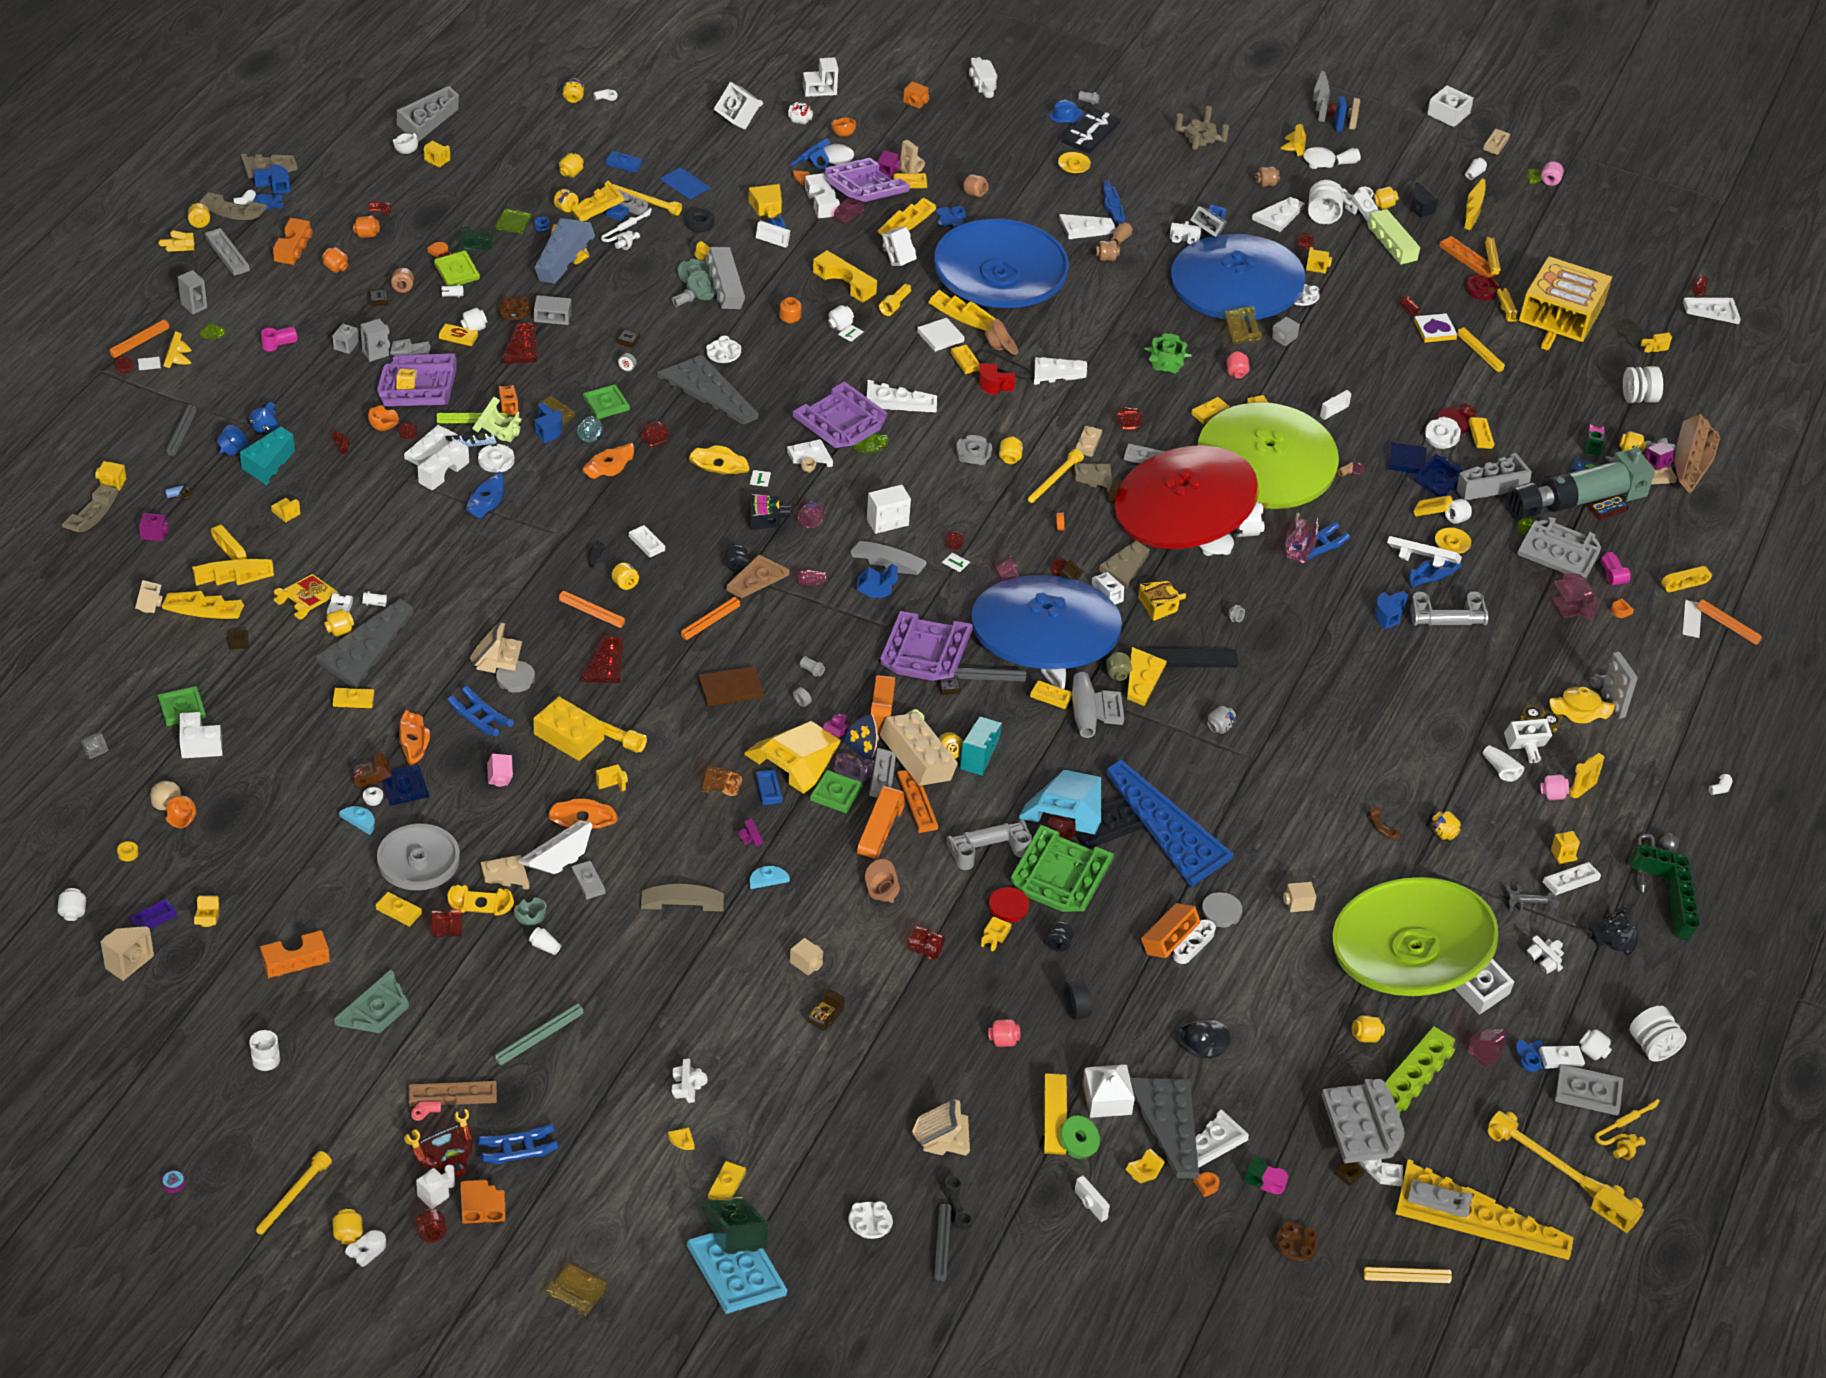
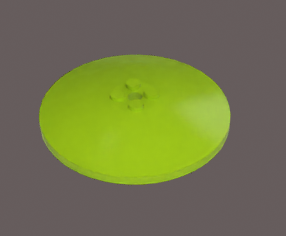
M1258 402L1228 408L1207 422L1200 433L1197 445L1223 448L1244 458L1252 466L1257 477L1259 486L1257 502L1262 503L1263 508L1267 509L1296 507L1318 498L1333 483L1338 469L1339 456L1337 446L1324 426L1311 416L1280 404Z
M1403 878L1371 887L1357 895L1343 908L1333 928L1334 952L1342 968L1353 979L1371 989L1401 996L1431 995L1463 985L1485 969L1492 960L1498 945L1497 920L1490 906L1472 890L1459 884L1436 878Z

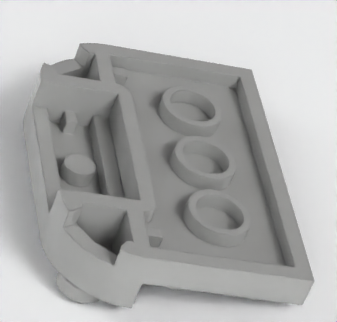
M1549 517V520L1535 521L1520 546L1517 555L1586 581L1596 560L1599 558L1601 546L1595 538L1596 535L1589 532L1587 536L1556 524V519Z
M1365 1079L1364 1085L1322 1090L1321 1095L1344 1163L1391 1158L1400 1149L1404 1139V1128L1392 1094L1383 1080Z

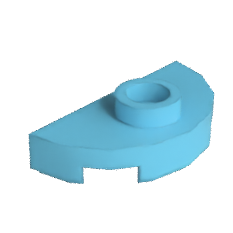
M352 806L339 811V816L369 835L373 832L375 819L368 809Z
M764 866L752 873L750 889L789 882L790 877L786 871L779 867Z

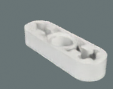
M1201 920V923L1173 951V959L1177 963H1188L1214 937L1216 927L1212 921ZM1196 939L1199 941V944H1191L1189 940Z

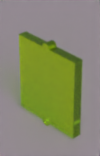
M504 209L496 224V229L522 234L531 218V214L519 212V210Z

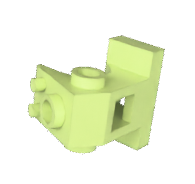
M493 397L472 429L479 432L483 427L500 440L511 442L515 436L519 435L521 429L519 423L522 419L519 418V412L514 417L508 418L499 414L496 406L500 400Z

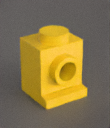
M431 141L424 146V160L441 167L450 160V146L444 147Z
M1310 247L1306 270L1326 273L1327 267L1331 266L1332 257H1329V252L1313 250Z
M103 461L100 468L96 470V479L100 480V484L116 487L120 491L126 481L125 465Z
M1574 831L1555 834L1551 852L1558 864L1577 861L1576 853L1580 842Z

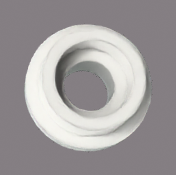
M377 787L367 788L363 792V799L368 805H378L383 799V792Z

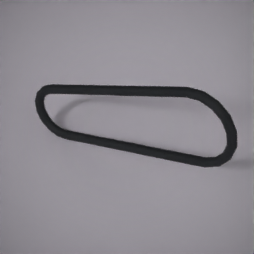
M983 349L979 350L975 354L976 359L981 364L988 363L979 360L977 357L978 354L981 352H989L1031 373L1029 377H1023L1015 374V377H1018L1020 379L1028 380L1031 379L1034 375L1031 369L1019 363H1016L991 350ZM997 367V370H999V371H1002V372H1005V373H1012V372H1009V371H1007V370H1004V369H1001V368Z

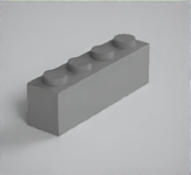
M711 247L706 255V263L709 265V273L713 278V287L717 292V301L720 302L722 309H741L745 295L730 247Z

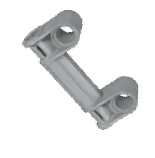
M1416 592L1413 595L1410 606L1413 626L1418 624H1428L1429 626H1471L1472 624H1482L1486 626L1488 624V611L1485 606L1484 597L1479 592H1470L1467 595L1464 610H1432L1429 596L1426 593Z
M1019 820L1018 823L1008 825V823L968 833L964 832L960 836L952 837L950 835L947 836L946 840L948 850L952 854L958 868L969 870L974 866L976 847L1008 841L1014 855L1023 857L1031 843L1032 837L1025 821Z

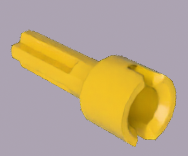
M904 284L894 295H888L879 304L881 313L891 316L900 307V302L911 292V285Z
M603 722L604 735L622 742L624 748L635 753L643 751L647 743L645 735L634 730L626 732Z

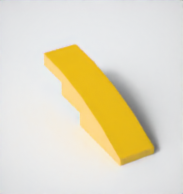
M1481 179L1468 196L1465 229L1471 230L1478 219L1485 193V179Z
M922 198L915 206L910 204L903 212L899 210L877 232L882 235L897 227H907L909 231L934 212L936 206L927 199Z
M940 290L928 302L954 319L985 331L993 326V321L995 320L994 317L975 303L970 301L966 304L957 296L951 299Z
M268 559L228 560L192 567L196 586L215 581L216 585L236 581L237 585L274 576L272 560Z
M202 591L168 593L162 604V608L185 615L217 619L239 618L244 607L242 600L224 601L222 596L204 597Z
M1045 1074L1044 1154L1066 1155V1149L1062 1148L1059 1140V1128L1067 1120L1066 1075Z

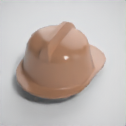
M995 319L993 326L985 332L990 346L995 350L1007 349L1013 355H1017L1018 348L1008 334L1003 323L999 319Z
M879 859L870 864L865 873V881L871 898L893 903L894 898L900 891V884L892 862L887 859Z

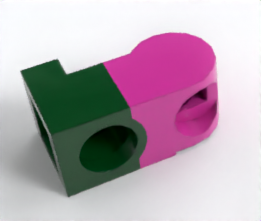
M1590 424L1585 453L1601 455L1604 443V427Z
M1255 1155L1247 1169L1244 1182L1273 1194L1283 1193L1287 1184V1173L1283 1169H1274L1263 1164V1158Z

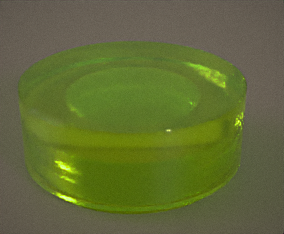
M1529 518L1521 519L1518 523L1519 532L1527 535L1535 521Z

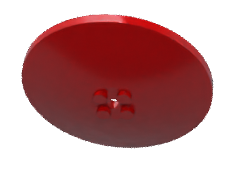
M1213 446L1180 447L1155 455L1134 468L1122 481L1120 489L1117 491L1115 510L1119 524L1133 539L1157 548H1191L1218 540L1239 527L1256 506L1259 486L1252 466L1244 458L1232 451Z

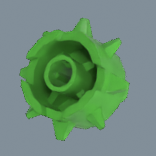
M1162 334V337H1155L1152 347L1145 348V350L1151 352L1149 361L1152 363L1154 370L1177 373L1184 366L1185 357H1192V355L1186 353L1188 344L1179 340L1180 337L1177 335Z

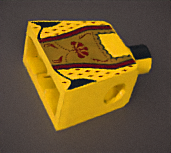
M1163 581L1140 584L1138 598L1151 619L1155 621L1177 612L1179 601L1186 598V593L1183 588L1175 590L1170 582Z

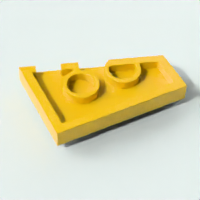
M1132 647V671L1129 674L1127 699L1145 706L1167 661Z

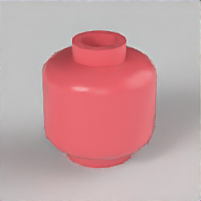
M1233 352L1226 359L1227 371L1230 376L1242 378L1248 374L1250 370L1249 360L1245 354Z
M1012 1019L995 1020L992 1028H989V1039L993 1040L997 1047L1015 1046L1017 1041H1020L1019 1024H1016Z

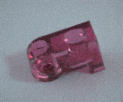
M848 197L836 208L834 218L844 224H848L856 215L860 216L864 213V202Z

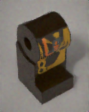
M828 989L824 999L812 1010L808 1023L825 1031L844 1011L845 997Z

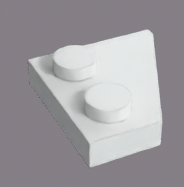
M821 439L787 447V453L795 464H801L803 458L811 457L816 462L827 463V467L833 466V460Z

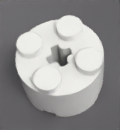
M1257 502L1249 517L1236 528L1238 532L1234 533L1236 537L1258 536L1260 532H1264V522L1261 521V514H1263L1262 503Z

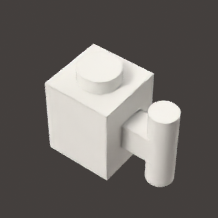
M447 1165L445 1173L442 1175L433 1168L416 1180L417 1196L431 1209L449 1198V1188L455 1186L454 1167L452 1165Z

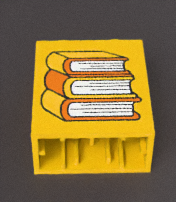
M1549 256L1526 293L1519 321L1583 342L1605 304L1612 276Z

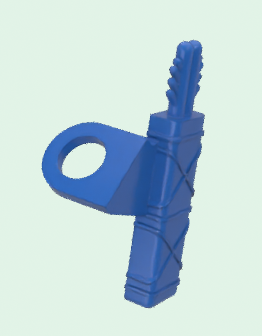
M825 138L811 146L808 150L798 155L797 159L790 163V166L811 158L816 168H826L829 164V157L824 147L830 144L829 139ZM819 156L825 157L826 163L824 165L817 164L816 160Z

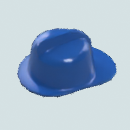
M1068 100L1055 103L1054 109L1049 113L1050 119L1058 123H1078L1086 115L1083 110L1077 108L1076 104Z
M233 425L226 426L217 439V443L221 448L219 453L225 452L230 456L238 454L249 445L245 434Z

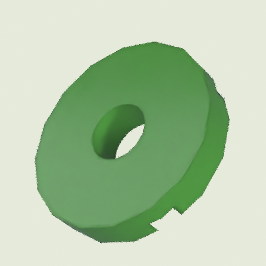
M1072 1116L1064 1121L1059 1128L1060 1144L1063 1149L1069 1152L1068 1154L1071 1157L1085 1159L1097 1151L1100 1136L1093 1122L1086 1117ZM1076 1133L1082 1136V1142L1076 1139Z

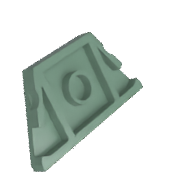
M388 971L335 1017L334 1024L341 1027L381 1033L409 1008V1003L406 996L402 993V988L397 983L393 971Z

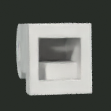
M1108 572L1092 578L1093 587L1105 594L1114 604L1123 602L1124 586Z

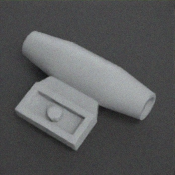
M1085 672L1076 673L1073 679L1072 701L1074 718L1080 735L1085 738L1094 736L1097 719L1108 724L1123 725L1124 713L1121 692L1102 690V692L1095 693L1089 675Z

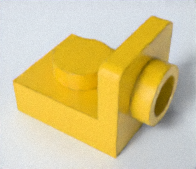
M399 369L396 390L415 389L417 370Z
M284 498L272 505L271 510L279 518L287 522L300 514L299 501L295 499L291 502Z

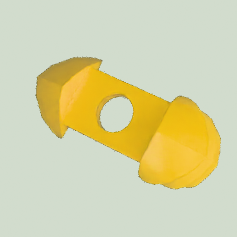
M466 885L452 886L447 894L450 906L461 913L468 911L502 915L510 911L514 906L512 893L508 889L503 890L499 888L496 894L468 891ZM483 897L487 900V904L484 907H477L475 901Z

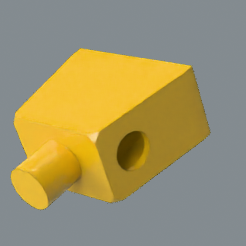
M779 184L749 188L748 201L758 216L768 215L769 218H775L777 214L781 213L782 199Z

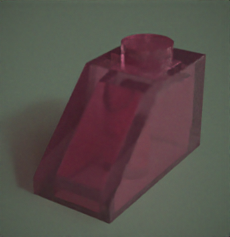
M1485 1029L1480 1034H1474L1469 1041L1468 1053L1487 1068L1501 1057L1508 1031L1505 1029Z

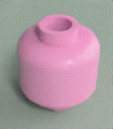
M1557 162L1547 163L1542 170V181L1550 186L1559 184L1564 173L1563 167Z
M1562 774L1547 775L1544 783H1541V793L1546 794L1548 800L1565 799L1566 794H1569L1568 779H1565Z

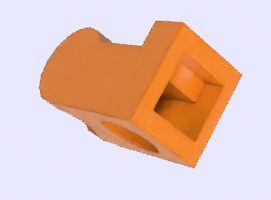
M514 385L499 386L501 412L507 413V415H516L518 412V399Z

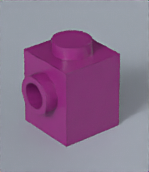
M883 151L877 162L880 164L879 171L889 178H892L893 174L899 171L901 164L899 154Z
M1658 443L1647 448L1645 458L1655 470H1660L1671 465L1674 449L1663 443Z
M143 513L139 524L141 539L163 541L165 534L169 533V523H166V515Z

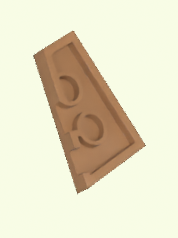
M758 555L727 584V591L740 598H744L789 576V569Z

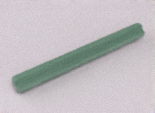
M580 1004L573 1005L496 1053L495 1061L499 1065L508 1062L581 1016L583 1008Z

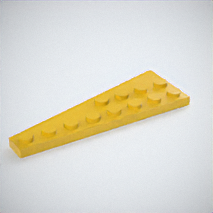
M1408 1159L1396 1210L1397 1215L1569 1260L1574 1237L1551 1226L1544 1227L1538 1224L1534 1218L1530 1216L1528 1218L1515 1213V1209L1511 1207L1507 1209L1495 1203L1496 1200L1469 1187H1461L1455 1184L1452 1179L1448 1177L1444 1179L1432 1173V1169L1427 1167L1423 1169L1413 1164V1160ZM1413 1180L1458 1193H1470L1473 1199L1469 1205V1215L1467 1217H1459L1407 1202Z

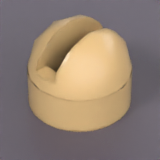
M811 457L803 458L801 463L802 470L808 473L812 472L815 469L816 461Z

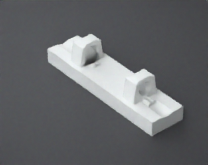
M1389 536L1387 542L1392 548L1400 550L1399 557L1402 560L1408 561L1412 552L1434 558L1433 566L1439 569L1443 568L1445 561L1460 564L1462 558L1457 552Z

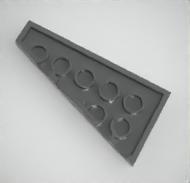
M703 355L657 372V377L661 380L665 378L672 386L675 387L677 385L683 388L685 393L703 403L708 402L712 404V408L716 410H723L727 413V416L743 425L758 419V412Z
M402 599L397 600L318 654L316 662L353 689H357L362 678L365 679L368 675V670L371 666H374L386 651L390 641L396 638L399 629L404 627L414 614V608Z
M1130 1078L1134 1100L1138 1102L1141 1113L1152 1134L1156 1135L1158 1145L1164 1150L1167 1156L1166 1160L1176 1178H1198L1199 1167L1190 1079Z

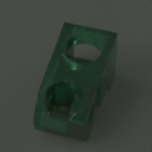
M463 226L461 249L490 250L493 247V234L490 231L470 230V227Z

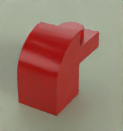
M997 364L979 365V386L984 392L997 395L998 391H1014L1015 373H998Z

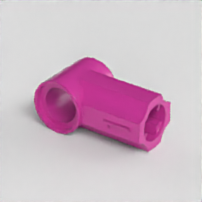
M290 327L280 330L273 328L263 329L261 332L262 348L265 351H274L279 345L296 342L297 334L295 328Z
M1613 552L1602 556L1601 563L1607 572L1608 584L1611 586L1628 584L1630 582L1629 569L1622 567L1617 556Z

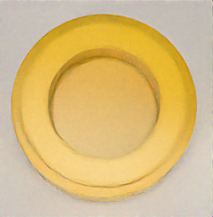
M130 841L121 843L117 847L119 859L122 861L136 859L139 854L138 846Z

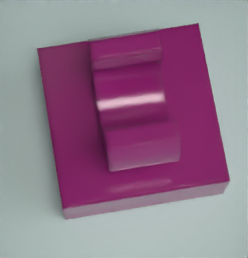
M839 713L838 716L834 715L833 719L824 723L823 730L841 737L847 733L850 726L844 724L846 716Z
M752 818L744 821L747 829H742L738 832L744 844L747 845L754 841L756 846L764 844Z

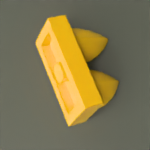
M1298 124L1295 131L1285 137L1290 142L1283 145L1281 149L1296 151L1298 156H1302L1305 151L1306 135L1303 125Z
M175 331L163 364L167 368H170L172 363L179 365L191 364L190 360L182 354L190 352L191 349L185 342L180 340L181 333Z

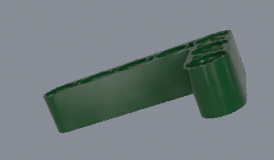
M1644 844L1638 845L1628 859L1629 865L1635 870L1665 877L1674 932L1680 939L1688 940L1700 925L1688 858L1680 853Z

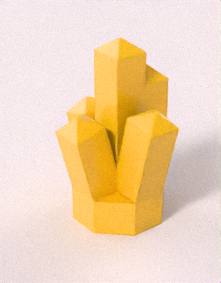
M173 230L170 234L174 238L160 239L158 242L160 246H167L165 248L167 251L194 250L193 232L185 233Z

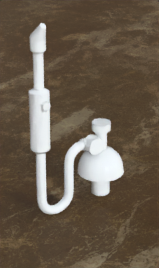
M648 209L636 218L630 217L629 220L619 224L617 228L602 235L601 240L603 242H611L618 238L615 247L617 249L622 247L624 250H628L632 246V240L640 238L638 232L633 234L632 231H627L610 239H605V237L636 224L638 220L649 216L652 209Z

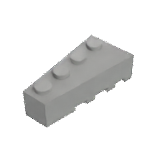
M448 86L397 110V126L406 134L413 135L415 133L419 142L458 110L459 95Z
M1513 453L1510 458L1502 457L1496 463L1488 462L1482 468L1475 467L1459 473L1457 492L1464 500L1502 495L1507 493L1511 487L1530 483L1532 472L1517 453Z

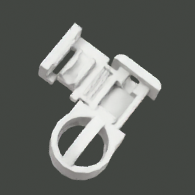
M1361 187L1355 192L1357 194L1366 190L1371 199L1373 197V191L1368 187ZM1343 189L1344 208L1356 214L1358 207L1351 198L1353 194H1349L1346 189Z

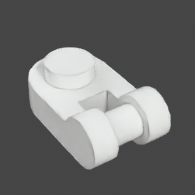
M333 593L327 614L339 609H344L346 612L349 611L352 606L353 596L346 595L344 597L338 593Z
M378 1230L369 1231L357 1242L351 1243L346 1248L345 1253L350 1258L354 1257L357 1259L356 1262L364 1267L385 1249V1235Z

